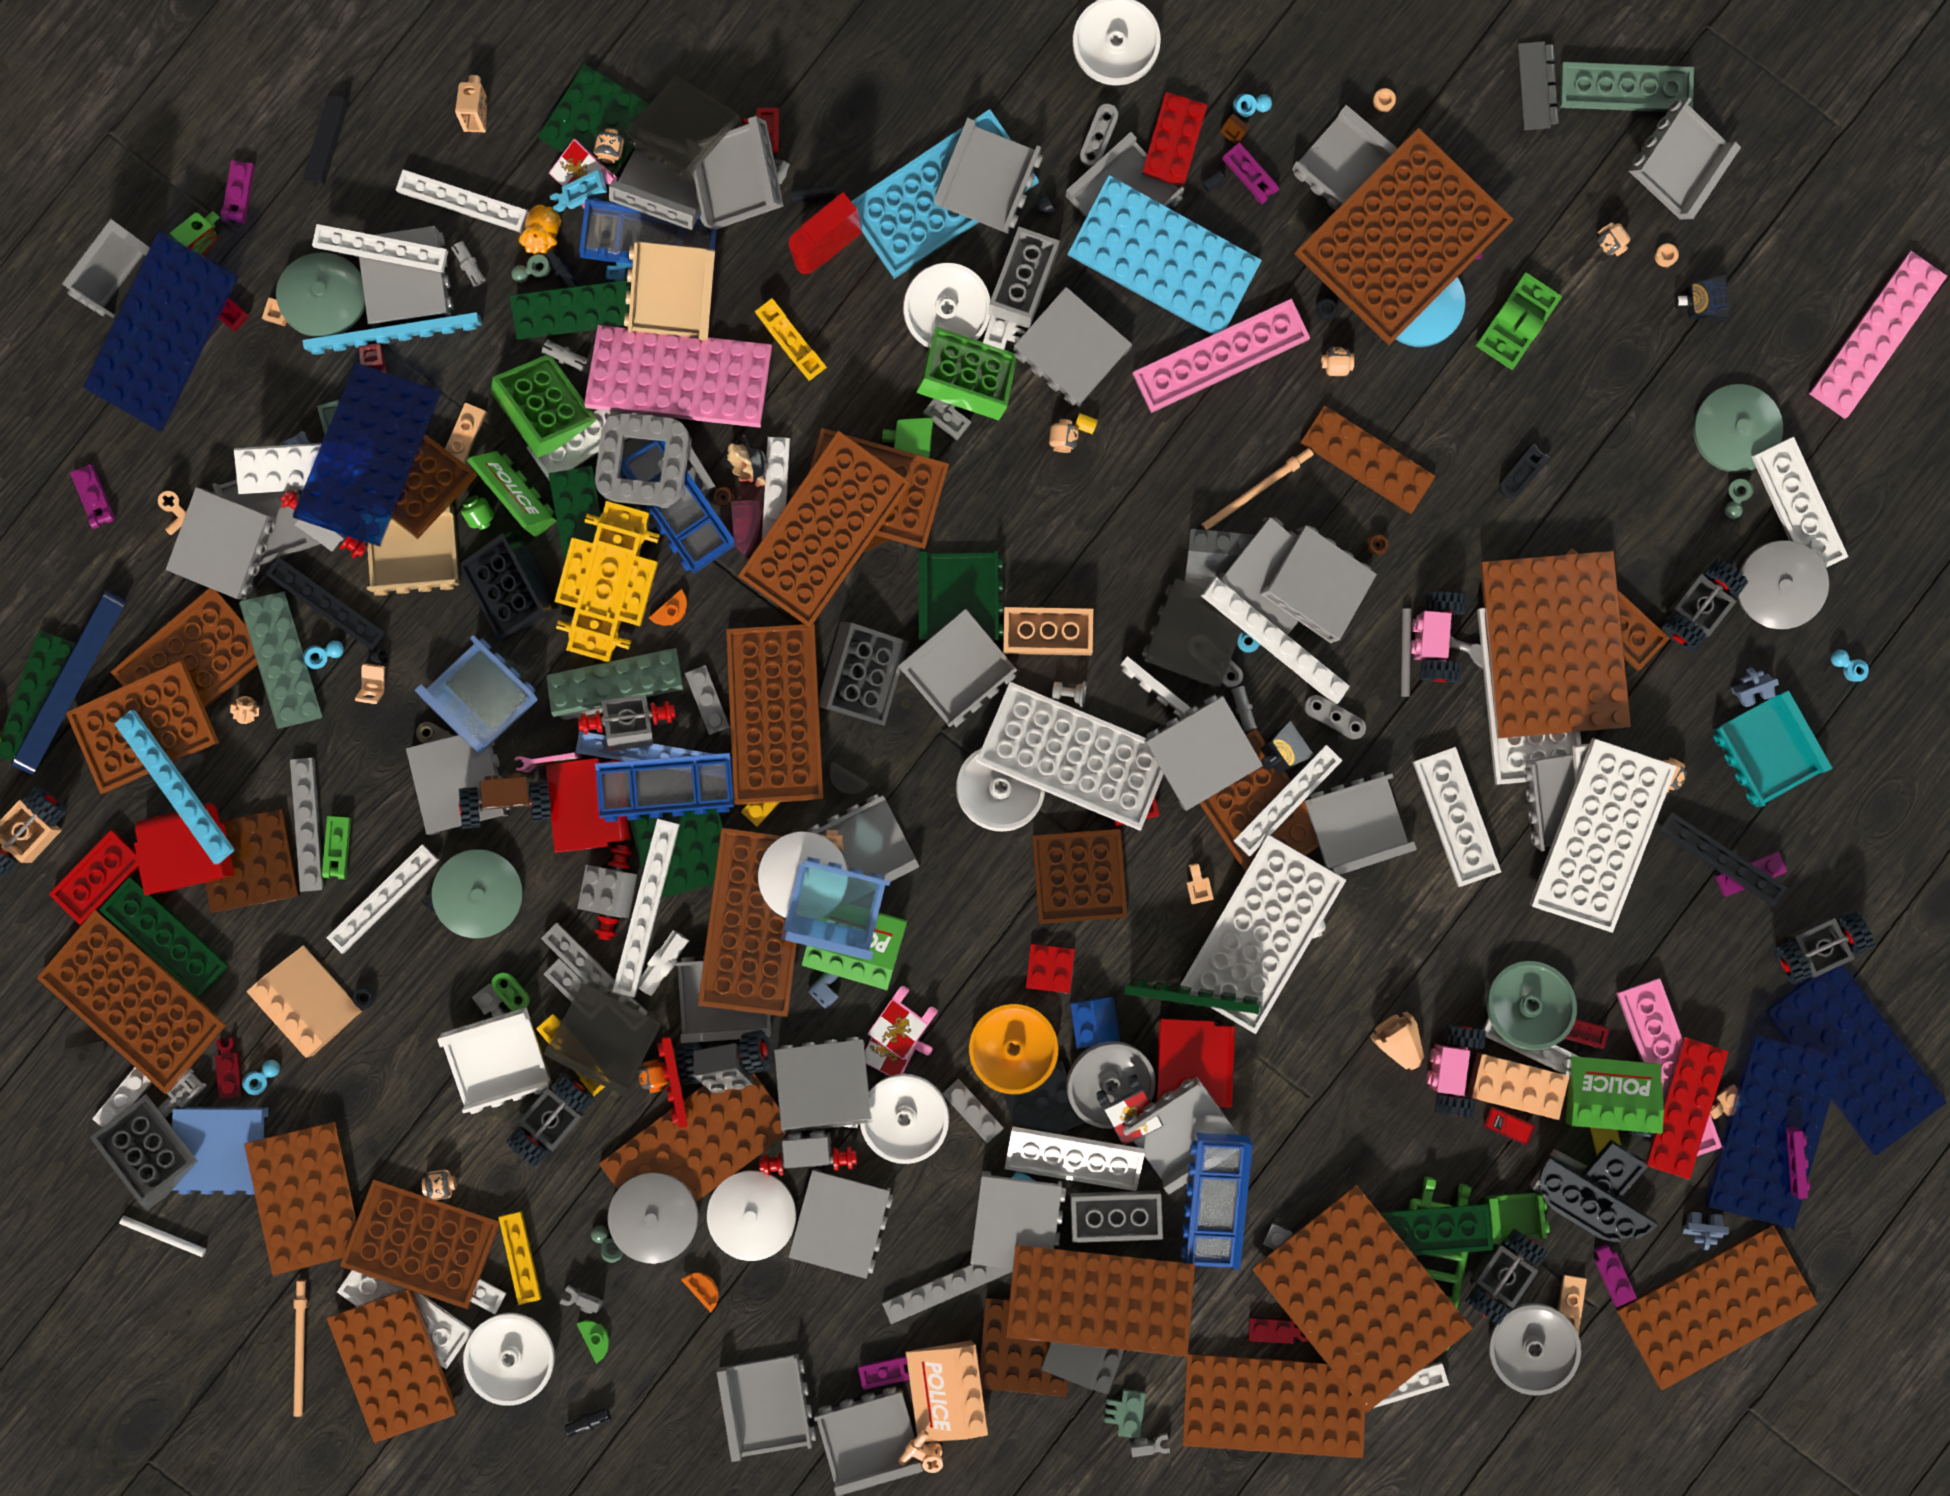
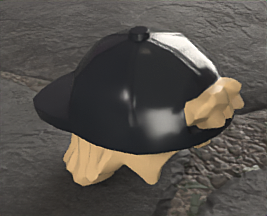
M741 434L738 439V445L733 443L728 445L729 454L727 455V460L734 467L732 472L734 475L740 476L739 481H748L749 484H755L757 487L764 486L767 483L764 477L767 472L768 460L760 448L750 446L746 435Z

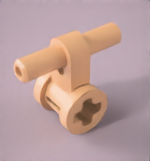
M165 491L159 495L158 504L163 510L172 511L178 517L165 528L172 535L182 526L187 510L184 511L179 506V498L174 492ZM173 496L175 498L173 500L174 506L167 505L165 507L163 505L165 502L163 497Z
M922 1430L915 1439H912L907 1444L906 1450L898 1459L900 1465L905 1466L913 1456L922 1461L925 1471L930 1473L938 1472L943 1466L941 1458L942 1447L939 1443L933 1441L923 1444L929 1437V1433L926 1430Z

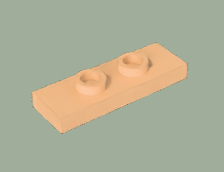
M468 403L464 404L445 448L464 464L487 413L485 410Z
M1563 1274L1558 1311L1568 1318L1579 1335L1587 1279Z

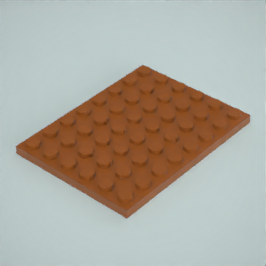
M1418 128L1295 252V255L1378 336L1390 345L1514 219Z
M1607 551L1481 562L1480 568L1497 739L1631 727L1614 552Z
M1357 1184L1252 1267L1254 1273L1366 1413L1473 1329Z

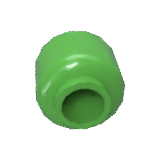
M475 495L463 502L461 514L470 528L482 530L491 525L490 521L494 517V512L485 498Z

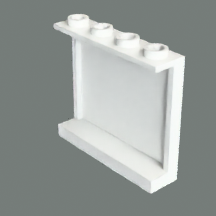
M527 1007L443 1032L438 1037L440 1047L444 1046L464 1105L463 1113L470 1112V1114L482 1111L483 1107L489 1105L497 1107L509 1099L517 1101L532 1092L540 1094L550 1086L551 1079Z

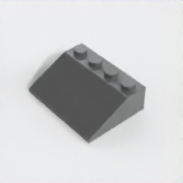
M1190 529L1188 532L1183 598L1204 599L1201 595L1213 578H1216L1220 573H1226L1255 535Z
M840 622L819 695V707L885 726L901 671L898 666L904 660L909 641L854 623Z
M147 1094L90 1137L138 1203L147 1210L165 1198L198 1162Z
M1049 1342L1040 1369L1088 1389L1108 1394L1124 1350Z

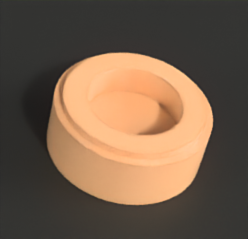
M1387 88L1378 90L1373 98V105L1380 112L1391 110L1396 102L1394 92Z
M1663 244L1656 250L1655 260L1660 266H1671L1678 259V250L1672 244Z

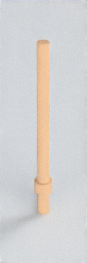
M1307 448L1298 456H1292L1286 461L1284 466L1202 523V527L1205 530H1209L1287 473L1290 471L1294 472L1300 468V464L1313 456V452L1310 448Z
M306 1280L296 1281V1298H294V1309H296L295 1417L303 1416L305 1308L308 1306V1298H305Z

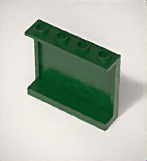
M995 551V553L938 554L918 552L919 642L930 640L965 609L992 641H999V636H1003V623H999L998 614H1003V601H998V592H1003V579H998V570H1002V557H998V551Z

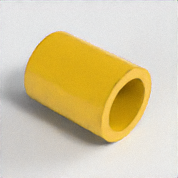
M1079 413L1075 426L1079 430L1093 435L1098 420Z

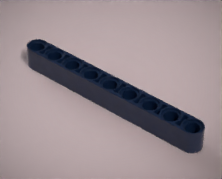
M107 590L103 592L11 762L12 766L31 775L35 772L126 603L125 599Z

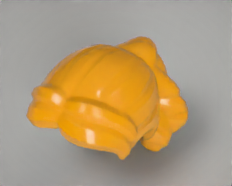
M536 205L528 212L525 220V230L519 237V243L525 246L526 252L533 253L534 255H545L555 248L554 246L557 244L555 238L561 223L558 212L553 210V207H545L544 205Z

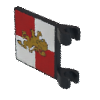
M1136 1074L1128 1077L1129 1084L1134 1092L1110 1103L1104 1090L1096 1093L1099 1104L1105 1111L1123 1145L1163 1127L1159 1117L1156 1116L1127 1136L1123 1133L1124 1121L1133 1114L1136 1117L1144 1113L1143 1108L1151 1103Z

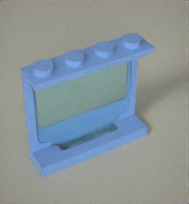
M473 635L470 639L474 645L427 689L421 684L415 691L480 755L538 699L534 695L536 690L527 681L523 684L519 680L520 674L513 667L508 669L504 665L506 661L497 652L493 655L489 651L491 647L483 638L478 640Z
M807 857V860H800L781 939L872 960L873 952L869 950L885 885H890V881L884 880L885 876L877 873H871V876L863 875V870L850 867V871L842 870V865L829 862L828 866L820 864V859Z

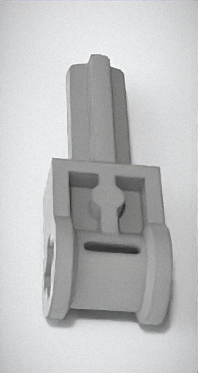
M192 1069L184 1074L172 1090L167 1093L169 1097L158 1107L165 1119L172 1113V1109L178 1106L180 1108L187 1106L206 1088L207 1084L205 1082L202 1083L193 1074L194 1071Z

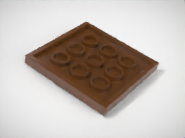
M411 425L352 488L357 494L416 539H419L477 477V474L414 425Z
M284 809L220 821V824L225 825L227 839L235 849L231 853L235 876L205 883L210 913L300 896Z
M1121 829L1032 836L1039 924L1127 918Z
M986 1297L979 1366L981 1389L1067 1397L1068 1380L1040 1369L1049 1342L1006 1337L1010 1299Z

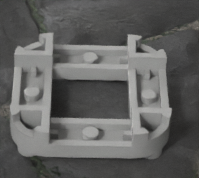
M617 414L608 417L601 432L595 483L598 492L610 502L617 504L621 502L669 508L681 496H684L686 490L684 487L689 446H692V440L687 429L678 420L667 417L635 414ZM627 438L666 441L660 482L619 479L624 441Z

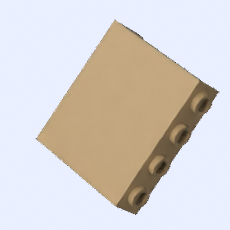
M635 241L634 246H630L629 259L633 260V268H628L627 282H631V291L626 293V304H630L629 313H625L624 326H628V332L637 331L708 340L715 249Z
M452 505L436 519L419 539H416L380 510L361 511L362 520L366 522L370 586L367 587L368 591L374 592L376 596L388 595V591L406 594L410 593V589H418V592L432 591V587H440V590L454 589L455 585H460L455 511Z

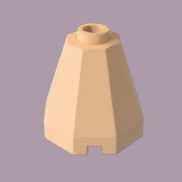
M1403 1012L1404 1017L1399 1018L1397 1014L1392 1015L1377 1025L1375 1028L1376 1035L1372 1033L1370 1037L1380 1049L1402 1067L1412 1070L1422 1064L1421 1061L1424 1058L1417 1022L1411 1014Z

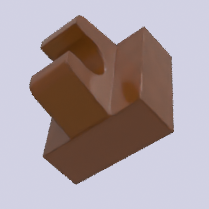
M1232 114L1220 133L1237 145L1249 130L1250 124H1245L1240 120V115Z

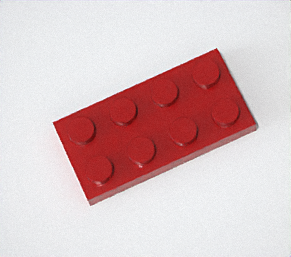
M1168 92L1165 93L1141 175L1179 187L1184 186L1207 104Z
M110 830L49 895L79 925H82L93 911L98 910L128 877L139 868L136 851L114 830Z
M669 1035L660 1037L661 1042L657 1043L659 1056L664 1057L666 1063L661 1066L664 1079H669L670 1086L666 1087L669 1102L673 1101L674 1108L670 1109L673 1124L677 1123L679 1128L688 1127L671 1037Z

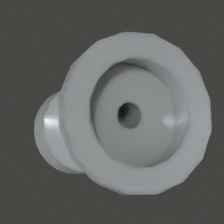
M1083 681L1075 689L1063 687L1062 682H1054L1052 699H1060L1061 696L1074 697L1075 702L1080 707H1083L1087 682Z

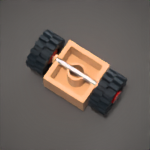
M34 786L0 820V875L3 877H7L20 862L32 863L62 831L56 823L67 813V809L61 804L60 800H57L54 795H51L42 787Z

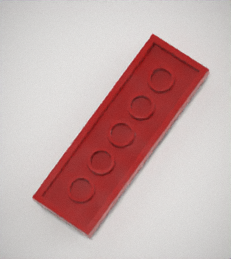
M1683 1037L1663 1102L1662 1134L1654 1133L1646 1158L1648 1167L1690 1180L1729 1051Z

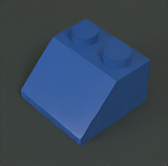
M1114 996L1070 1002L1077 1048L1091 1047L1108 1041H1120Z

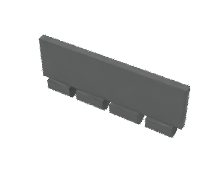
M1545 41L1518 44L1524 130L1551 128L1552 124L1559 123L1558 107L1549 108V105L1558 104L1556 85L1548 86V84L1556 83L1555 64L1546 65V63L1555 61L1554 45H1545Z

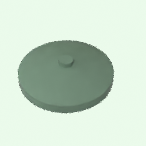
M312 253L293 261L281 274L276 288V300L283 318L298 332L312 337L337 335L347 331L357 323L366 307L362 275L351 262L331 253Z
M1734 384L1714 391L1703 400L1694 417L1693 436L1699 452L1710 464L1727 472H1747L1756 469L1751 456L1781 442L1783 421L1777 405L1765 392L1753 386Z
M483 849L463 851L448 859L437 872L432 887V903L440 921L452 932L467 938H485L501 932L515 919L522 902V885L515 868L501 855Z
M1523 961L1512 964L1495 977L1488 990L1486 1005L1490 1022L1496 1032L1515 1047L1531 1051L1550 1048L1562 1041L1569 1034L1575 1023L1577 1002L1574 991L1567 979L1559 971L1547 964L1536 961Z

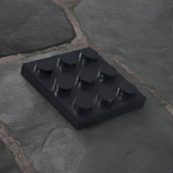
M1062 1060L1056 1062L1051 1075L1036 1089L1022 1094L1003 1093L1014 1127L1056 1134L1084 1124L1069 1102L1066 1090L1068 1076Z

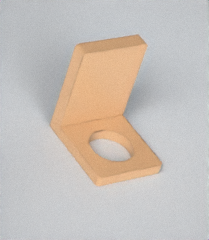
M363 663L362 689L355 697V701L377 704L385 691V667ZM365 695H373V696H375V697H373V698H366V697H363V696H365Z

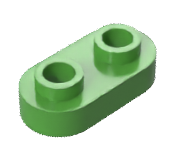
M504 972L494 976L491 983L492 989L510 1010L516 1011L528 1007L530 1003L528 993L511 974ZM503 979H505L508 982V986L506 988L501 986V981ZM517 996L522 998L521 1004L516 1003L515 999Z

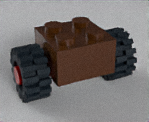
M521 773L507 774L506 779H498V775L484 776V780L480 781L481 803L478 802L477 787L460 788L459 814L461 815L462 829L480 827L479 809L482 811L527 805L530 807L531 805L532 822L551 821L548 782H529L530 799H528L526 777H521Z

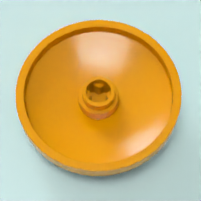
M1008 1004L992 1009L978 1021L971 1034L969 1056L974 1071L987 1086L1005 1094H1022L1036 1089L1051 1075L1058 1058V1041L1052 1025L1041 1013L1028 1006Z

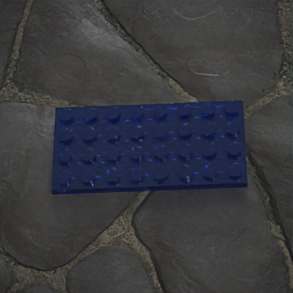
M158 231L83 388L152 428L163 431L239 276L167 234Z
M355 363L298 500L293 518L381 547L436 409L441 391Z
M1843 964L1815 978L1810 977L1765 1011L1873 1155L1877 1156L1947 1103Z
M1753 1035L1706 1206L1794 1229L1802 1199H1798L1791 1194L1786 1127L1795 1126L1803 1131L1806 1136L1804 1155L1808 1159L1806 1177L1809 1178L1843 1058L1760 1035Z

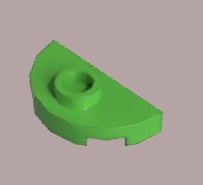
M584 1320L577 1322V1326L597 1364L605 1357L610 1343L608 1332L601 1324L594 1321Z

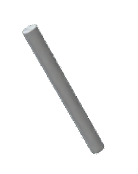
M1404 608L1402 609L1401 697H1410L1411 609Z

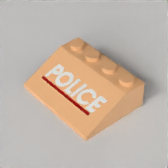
M969 1340L906 1351L917 1436L922 1430H926L929 1433V1437L925 1442L961 1440L988 1435L975 1344Z

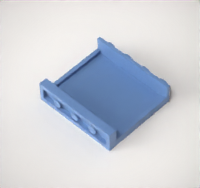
M178 1107L172 1109V1128L198 1160L173 1190H179V1194H192L193 1190H201V1194H214L215 1191H223V1194H237V1191H245V1194L248 1195L255 1194L244 1143L264 1138V1118L268 1117V1107Z

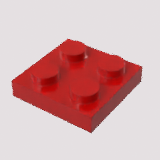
M1031 944L1026 988L1070 993L1075 949Z

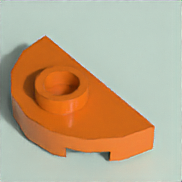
M681 589L652 614L649 619L655 624L663 626L674 625L681 621L687 609V597Z
M699 1272L689 1273L681 1278L684 1284L711 1313L717 1305L719 1297L718 1287L714 1280L708 1275Z

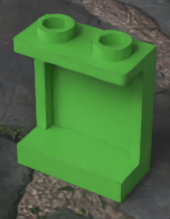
M1536 1191L1484 1196L1485 1204L1488 1203L1493 1244H1501L1502 1241H1505L1513 1228L1530 1238L1547 1239L1546 1233H1549V1223L1545 1219L1544 1211L1547 1210V1202L1541 1193Z

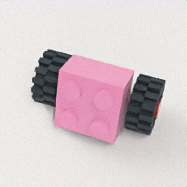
M1450 592L1426 593L1425 611L1417 615L1412 623V631L1415 632V641L1412 640L1411 654H1414L1413 659L1427 660L1421 661L1420 679L1450 683L1461 681L1462 664L1451 661L1446 662V658H1448L1451 614H1465L1466 595Z
M1446 1025L1444 1043L1459 1045V1047L1435 1044L1434 1049L1431 1048L1429 1060L1432 1062V1068L1427 1073V1084H1429L1430 1089L1441 1092L1437 1093L1435 1112L1451 1116L1475 1118L1477 1099L1464 1097L1470 1055L1468 1047L1484 1049L1486 1030L1467 1026Z

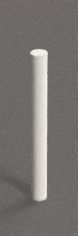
M123 1216L120 1220L121 1225L203 1257L206 1252V1248L129 1217Z

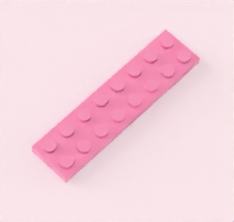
M1910 251L1809 394L1844 419L1847 418L1944 282L1947 275Z
M1292 299L1136 370L1133 372V376L1150 412L1153 413L1310 339V336Z
M1656 978L1616 994L1641 1062L1661 1064L1664 1102L1683 1039L1661 979ZM1710 1115L1697 1156L1722 1148Z

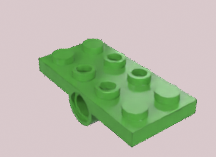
M1525 273L1476 344V347L1513 370L1531 342L1543 328L1546 320L1562 296L1528 273Z

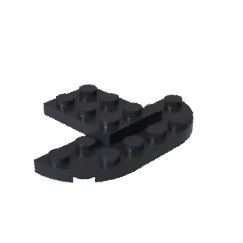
M1610 1140L1581 1174L1549 1154L1545 1158L1539 1173V1184L1544 1199L1554 1211L1591 1234L1607 1241L1621 1242L1620 1239L1641 1238L1658 1226L1655 1219L1621 1199L1648 1167L1647 1161L1623 1146Z

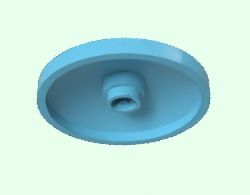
M1456 278L1396 340L1409 346L1426 347L1437 344L1449 337L1460 324L1465 310V294L1459 279Z

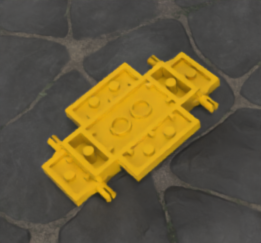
M606 501L604 511L600 517L588 513L586 515V518L593 520L585 519V523L597 526L594 542L571 538L555 598L557 603L576 608L571 624L559 620L557 623L559 625L556 626V629L569 632V642L566 650L606 662L611 661L612 653L616 646L629 650L630 645L626 644H631V640L619 638L621 621L638 626L642 625L658 565L657 561L639 556L641 546L645 540L658 543L659 539L656 538H660V534L648 531L647 524L650 513Z

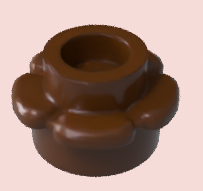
M728 487L717 488L713 493V503L716 506H721V508H728L730 503L734 501V494L731 493Z
M1375 534L1367 540V549L1373 555H1383L1389 546L1388 540L1381 534Z

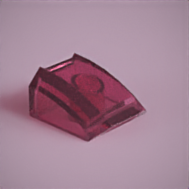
M754 500L731 501L734 546L743 556L748 558L760 528L761 505H759V501Z

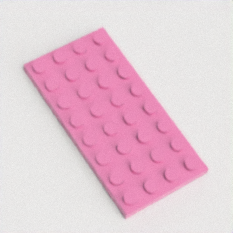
M598 325L584 405L585 408L761 428L772 345L709 337L708 340H699V338L637 331L628 332V328Z

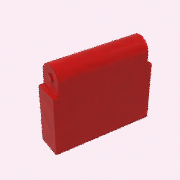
M844 192L805 222L789 238V248L794 264L800 273L809 274L862 234L858 210Z
M596 758L546 764L555 852L611 847V842L631 840L627 816L618 817V821L605 822V818H599L595 764L623 761L612 760L602 762V759ZM624 772L602 774L605 809L628 807Z
M212 803L204 804L205 809L227 838L225 825L220 824L216 807ZM177 811L136 822L135 831L138 842L134 843L144 895L164 893L235 876L231 854L221 863L214 864Z
M1159 1018L1156 1102L1166 1092L1179 1088L1183 1081L1197 1076L1219 1108L1232 1107L1235 1026L1225 1024L1214 1025L1213 1020Z

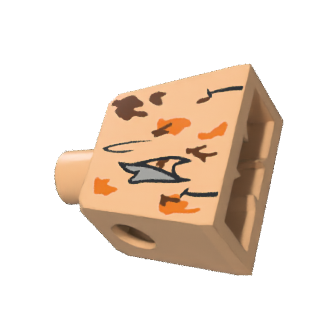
M469 75L467 82L459 83L455 112L464 132H486L487 96L481 84V78L477 75Z

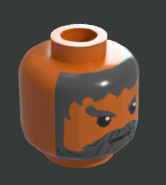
M660 1059L642 1062V1066L638 1069L641 1088L649 1089L650 1093L663 1091L662 1086L667 1085L669 1079H664L661 1065L665 1063L660 1062Z

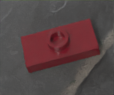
M1576 1019L1571 1031L1564 1039L1604 1049L1609 1028Z

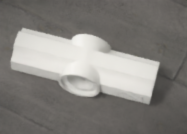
M675 930L670 933L662 947L654 953L648 962L649 966L641 976L638 985L641 991L650 996L653 995L664 977H667L677 963L676 959L689 942L685 936Z

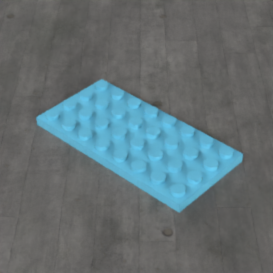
M990 109L974 119L976 127L1011 140ZM963 127L851 201L858 210L862 233L894 279L979 223L935 205L934 200ZM1036 176L1034 178L1031 188L1039 183V180Z
M1110 175L1107 176L1067 253L1068 256L1211 335L1227 328L1262 261Z

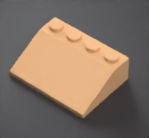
M304 945L263 976L247 991L306 1058L314 1056L363 1011L354 1004L353 999Z

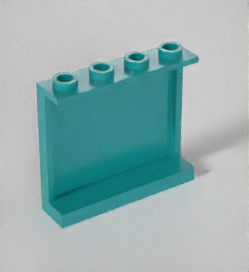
M1789 690L1780 692L1775 697L1760 703L1713 729L1715 742L1719 747L1722 746L1726 753L1724 755L1725 760L1735 769L1737 781L1740 785H1744L1748 792L1746 793L1747 799L1755 807H1763L1766 805V802L1819 773H1825L1832 769Z

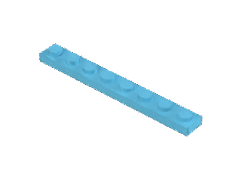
M476 312L303 340V346L305 350L312 352V354H323L327 349L343 351L347 349L346 346L355 345L358 348V346L368 345L371 342L387 344L390 343V339L397 338L399 341H406L412 339L411 336L415 335L431 337L434 332L450 334L454 333L455 329L463 328L465 331L477 329L476 326L482 325L481 316Z
M135 710L128 711L115 723V726L214 864L221 863L235 849Z

